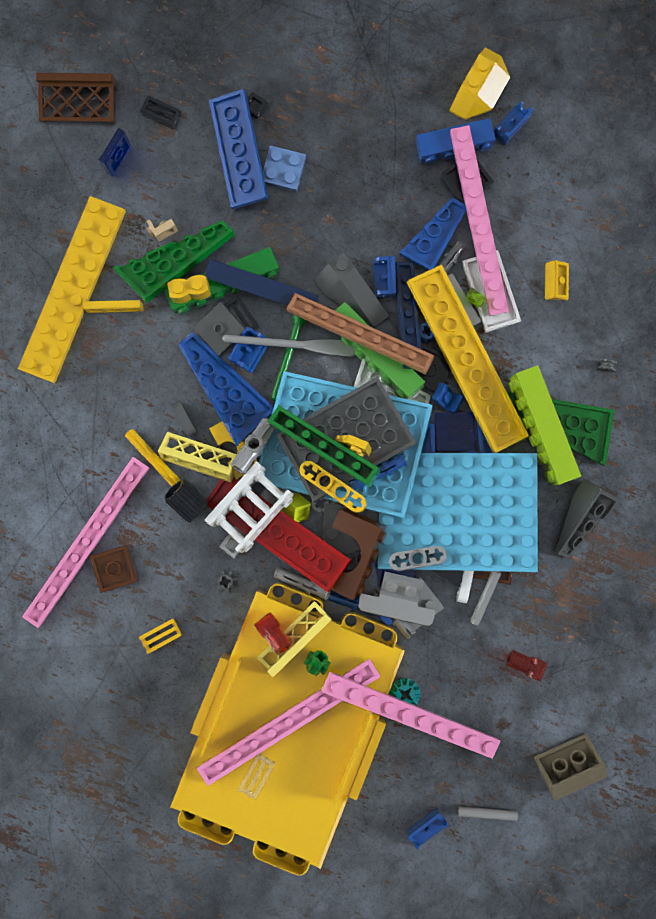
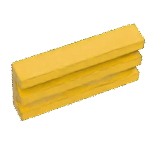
M173 618L141 635L139 639L142 641L147 654L183 634ZM170 624L173 625L171 629L148 641L145 639ZM173 631L177 632L176 635L150 648L149 644Z

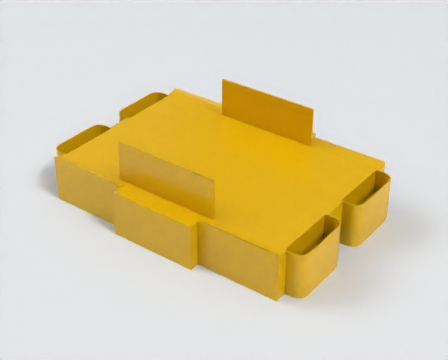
M277 582L270 587L268 592L260 589L256 591L232 654L224 652L220 657L190 732L198 736V739L170 808L180 811L178 824L181 828L222 845L229 844L236 833L255 841L253 847L255 858L300 876L307 872L310 864L321 869L348 797L357 801L386 726L384 717L346 701H341L209 786L205 783L197 767L323 688L329 672L342 676L362 662L370 659L380 677L366 686L389 694L405 650L402 646L396 644L397 634L391 626H386L382 622L357 612L347 611L343 614L341 621L331 620L272 677L267 672L268 669L257 657L309 607L311 601H318L323 609V601L319 597ZM276 586H281L284 589V594L280 597L276 596L273 592ZM295 593L302 596V601L299 604H295L291 600V596ZM311 610L308 613V621H317L322 614L318 610ZM348 615H353L356 618V622L353 625H348L345 622V618ZM368 622L374 625L373 631L369 633L363 630L364 624ZM297 624L294 627V635H303L306 632V624ZM292 630L286 635H292ZM384 630L392 632L390 639L385 640L381 637ZM282 638L280 640V649H289L292 646V638ZM319 650L326 653L331 664L325 675L320 673L315 676L307 671V665L304 662L310 651L315 653ZM268 652L263 658L272 666L277 661V652ZM187 812H190V813L195 814V815H193V816L188 815ZM205 819L212 821V823H207ZM259 841L266 843L267 845H261ZM277 848L285 852L281 853L277 850Z

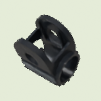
M186 479L176 482L165 495V502L188 523H191L208 505L206 498Z

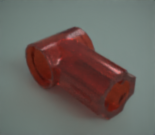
M271 612L254 624L258 632L264 639L266 638L277 655L284 653L292 645L281 630L280 623Z
M512 649L508 655L506 665L541 682L548 663L535 657L531 658Z

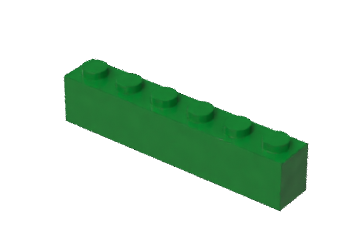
M271 247L228 263V265L270 279L276 277L277 273H280ZM207 279L211 295L202 300L191 299L185 303H174L169 296L168 288L164 291L173 312L181 315L187 313L192 307H202L207 304V301L212 299L216 301L222 299L227 293L231 292L233 294L241 290Z
M279 405L268 420L272 427L368 488L372 486L380 474V469Z

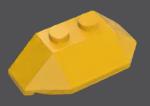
M486 47L483 49L463 81L449 112L467 120L493 109L510 79L502 56Z

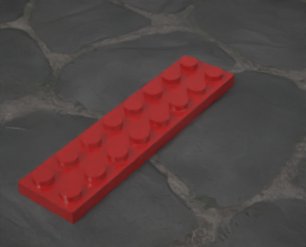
M233 478L230 483L220 479L206 499L208 501L207 506L214 510L239 481ZM254 492L270 508L273 507V504ZM243 496L238 501V505L257 523L265 516V513L247 496ZM281 510L255 539V541L326 592H330L351 561L347 556ZM229 511L225 516L227 521L247 535L252 530L234 511Z

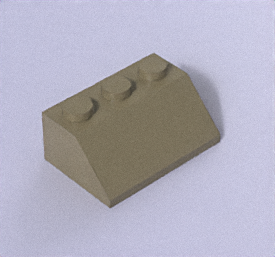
M587 733L534 757L554 801L608 777L606 765Z

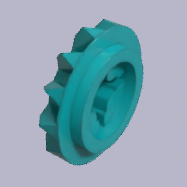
M401 678L393 683L390 689V696L401 699L402 694L399 688L403 691L411 688L408 693L411 700L406 697L402 700L413 705L418 704L421 694L420 688L415 681Z

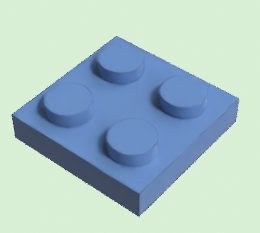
M270 145L263 169L265 184L297 192L306 154Z

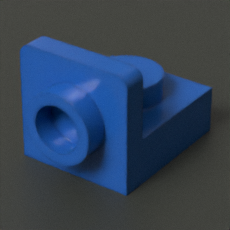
M440 382L431 399L441 409L457 413L464 397L454 393L446 384Z

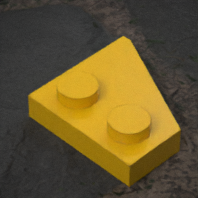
M337 435L335 441L361 457L364 455L369 457L372 449L367 441L352 435Z

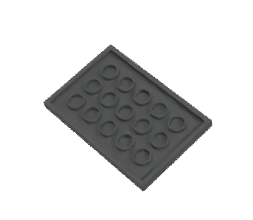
M378 377L302 419L334 440L337 435H352L369 442L372 449L369 457L364 455L362 458L377 467L382 462L392 459L417 444ZM281 432L276 434L313 502L328 494L300 474V466L303 462H314L345 484L354 479ZM306 466L305 475L311 473L315 476V478L313 479V481H315L318 474L312 470L313 466ZM328 476L320 478L321 486L326 487L330 484Z

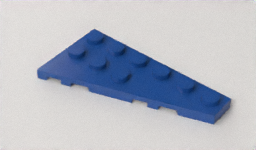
M192 332L180 342L179 348L234 443L238 446L256 429L263 418L267 419L272 414L274 407Z

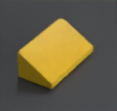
M554 260L545 264L546 300H569V263Z

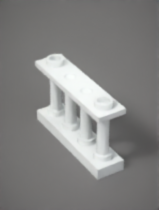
M257 461L205 519L210 526L216 527L220 525L239 543L235 550L241 553L247 552L253 546V541L283 507L286 508L290 505L294 496L289 490L283 493L264 476V472L267 469ZM255 482H260L279 499L272 508L252 491L251 486ZM243 496H247L265 513V516L258 523L238 505V501ZM229 511H234L252 528L246 537H243L225 520V516Z

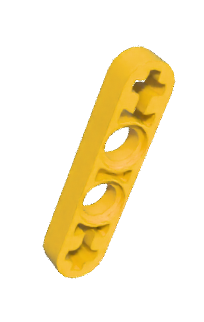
M305 461L301 464L300 474L306 480L351 511L360 513L365 510L367 502L361 494L314 462ZM306 466H307V467L313 466V467H312V470H313L315 473L318 474L317 477H316V479H315V481H313V479L315 478V476L312 475L311 473H308L307 475H305V474H306V471H305V467H306ZM323 476L330 478V484L326 487L320 485V478ZM339 487H344L347 491L346 495L342 498L336 496V490ZM351 492L353 493L351 496L356 501L361 499L362 507L357 506L353 508L354 504L350 500H348V503H345L350 497Z

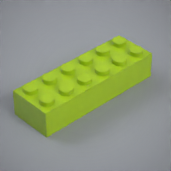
M537 365L514 374L509 378L508 386L511 393H515L517 398L515 400L518 411H522L524 416L522 422L524 427L529 429L531 435L529 440L531 445L536 447L538 453L537 461L539 465H543L545 471L543 476L546 483H550V486L560 485L581 477L539 366Z

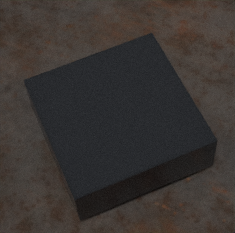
M252 92L247 98L251 116L258 119L267 107L268 102Z

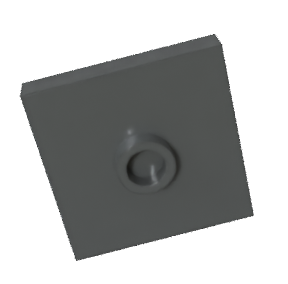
M219 302L194 329L214 352L221 356L233 344L224 342L222 337L224 335L241 336L245 327L222 302Z

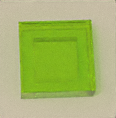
M472 287L465 296L467 300L478 308H481L487 299Z

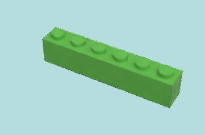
M346 302L335 310L368 325ZM341 336L342 342L348 347L351 346L355 350V355L361 360L364 359L368 363L369 369L373 373L377 372L381 376L382 382L395 390L394 393L397 397L410 400L424 387L425 381L413 369H402L401 363Z

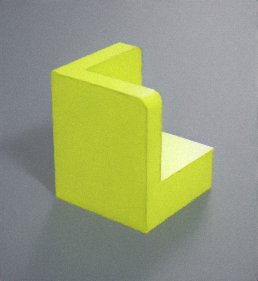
M298 492L293 493V501L286 508L283 507L281 511L298 523L308 520L311 503Z

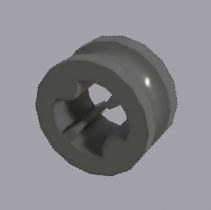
M600 359L601 366H598L599 370L605 372L616 371L614 366L617 365V361Z

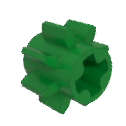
M318 650L315 653L310 651L304 664L307 665L306 668L310 674L317 676L320 673L325 675L331 662L328 661L326 653Z

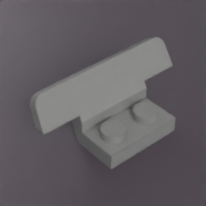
M390 572L384 573L379 597L367 594L359 596L358 607L363 612L423 626H430L433 623L436 610L417 606L423 587V580Z

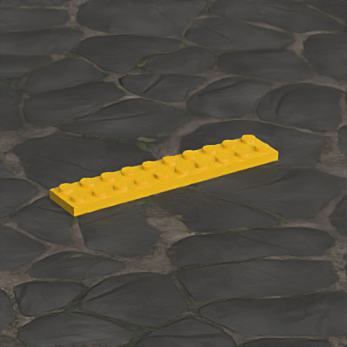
M92 196L89 197L19 364V370L55 384L85 312L83 302L89 301L126 213L125 209Z
M437 266L408 280L407 284L493 453H497L528 437L529 435L443 266Z

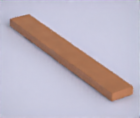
M295 293L287 307V312L423 374L427 373L434 359V355L297 293Z

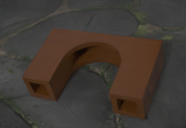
M348 508L339 509L332 527L356 539L361 548V560L355 569H345L331 590L354 600L361 596L365 590L363 584L365 579H368L372 573L371 564L373 561H376L380 551L377 549L379 544L383 543L387 533L385 529L387 526L359 513H355Z

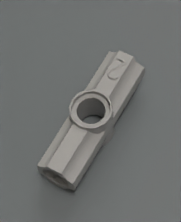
M263 418L253 433L246 438L244 446L232 461L231 467L237 472L246 474L256 458L262 454L263 448L276 431L268 423L269 419ZM254 443L259 445L255 449L249 447L251 444Z

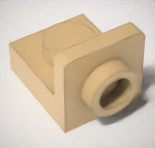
M150 219L147 220L149 227L146 229L152 238H157L158 242L178 231L172 219L160 222L156 228H154Z

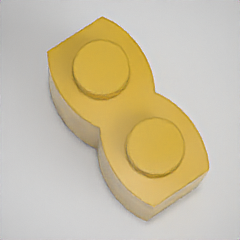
M195 275L187 280L174 279L167 283L169 296L174 303H185L191 299L202 300L211 295L209 282L206 276Z

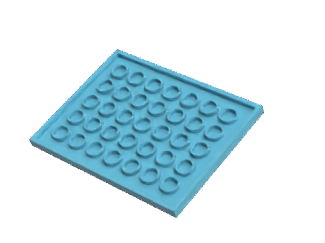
M284 371L272 414L279 405L300 419H304L357 388ZM389 395L417 444L392 458L394 459L403 454L408 464L407 466L392 472L390 476L386 475L374 481L370 488L363 486L357 489L356 492L365 498L367 502L365 509L405 519L433 405ZM276 429L260 456L259 463L267 469L264 472V476L277 488L309 495L276 435L280 431ZM349 482L348 484H346L347 486H349L350 488H352L350 482ZM344 487L336 490V496L339 498L344 497L347 493ZM351 492L350 497L345 503H348V500L353 502L354 507H362L361 499L357 501L351 497L353 493ZM327 495V496H325V497L322 498V499H326V500L338 502L337 500H335L334 498H332L330 495Z
M421 453L405 519L379 513V523L387 526L385 529L387 535L384 542L380 543L378 547L380 552L377 569H392L389 559L394 553L441 546L447 553V559L443 564L411 570L537 573V453ZM436 550L434 555H429V551L425 552L427 563L431 562L429 558H436L439 561L440 557L443 556V553H440L439 550ZM416 553L412 560L415 564H421L424 556L421 553ZM409 554L406 555L407 559L404 560L396 557V561H393V564L401 567V563L407 562V566H411Z

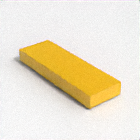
M140 300L83 302V309L87 313L144 311V305Z

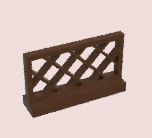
M36 72L40 122L114 123L115 78L112 74ZM43 87H50L55 91L48 100L44 96ZM65 88H71L74 93L66 100L60 93ZM83 88H89L93 92L86 100L79 95ZM102 88H109V96L103 101L97 93ZM59 95L65 102L56 109L51 102ZM96 95L102 103L94 110L88 103ZM78 96L83 103L75 110L70 102ZM50 105L55 112L50 117H44V109ZM69 105L74 112L69 117H64L60 112ZM87 105L93 112L88 117H82L79 112ZM104 105L109 109V118H101L98 114Z

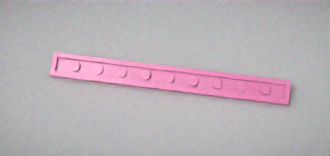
M470 126L454 128L450 130L488 314L489 316L508 313V304Z
M132 457L22 616L24 619L37 628L41 627L150 467Z
M370 659L342 675L365 686L380 677ZM321 688L197 767V770L207 786H209L343 700L323 693Z
M329 672L322 688L325 694L492 759L500 744V740L496 737L333 672Z

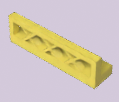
M170 432L166 433L158 450L162 460L230 483L232 482L234 474L231 463L237 454ZM170 439L178 441L179 446L169 448L167 444ZM191 445L194 446L197 450L196 452L188 454L185 453L183 448H186ZM209 451L213 453L214 457L206 460L202 458L201 454ZM224 457L231 458L228 467L221 465L219 460Z
M314 601L257 659L268 669L267 672L274 677L331 621V617ZM315 607L322 616L317 621H308V613ZM297 624H306V632L303 635H294V627ZM292 630V635H286ZM282 638H292V646L289 649H280V640ZM268 652H277V661L271 666L263 657Z

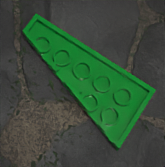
M221 220L201 229V232L198 234L184 236L182 241L174 243V241L147 252L145 257L138 260L133 258L129 260L128 264L121 267L117 265L113 269L146 303H149L168 288V282L180 279L235 236V233L231 227Z
M506 391L522 421L524 416L522 411H518L515 400L517 398L515 393ZM552 399L570 448L590 460L606 466L614 409Z

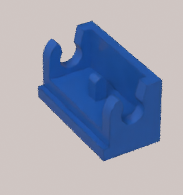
M520 101L493 130L495 137L504 145L530 119L534 111L531 107L527 110L524 109L522 106L524 104L523 101Z
M395 256L376 257V260H373L374 295L376 298H395Z
M246 326L241 335L266 338L258 331L255 332L248 326ZM236 343L228 360L239 368L253 373L268 346Z
M435 808L408 828L406 834L418 850L423 843L443 828H447L449 823L439 809Z

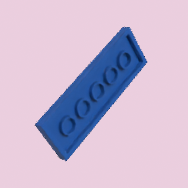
M240 89L209 100L231 208L237 209L268 199L246 91Z

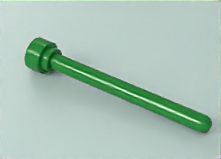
M293 314L292 324L294 326L289 340H297L301 327L307 323V320ZM286 348L271 395L273 401H276L283 372L288 370L294 348Z

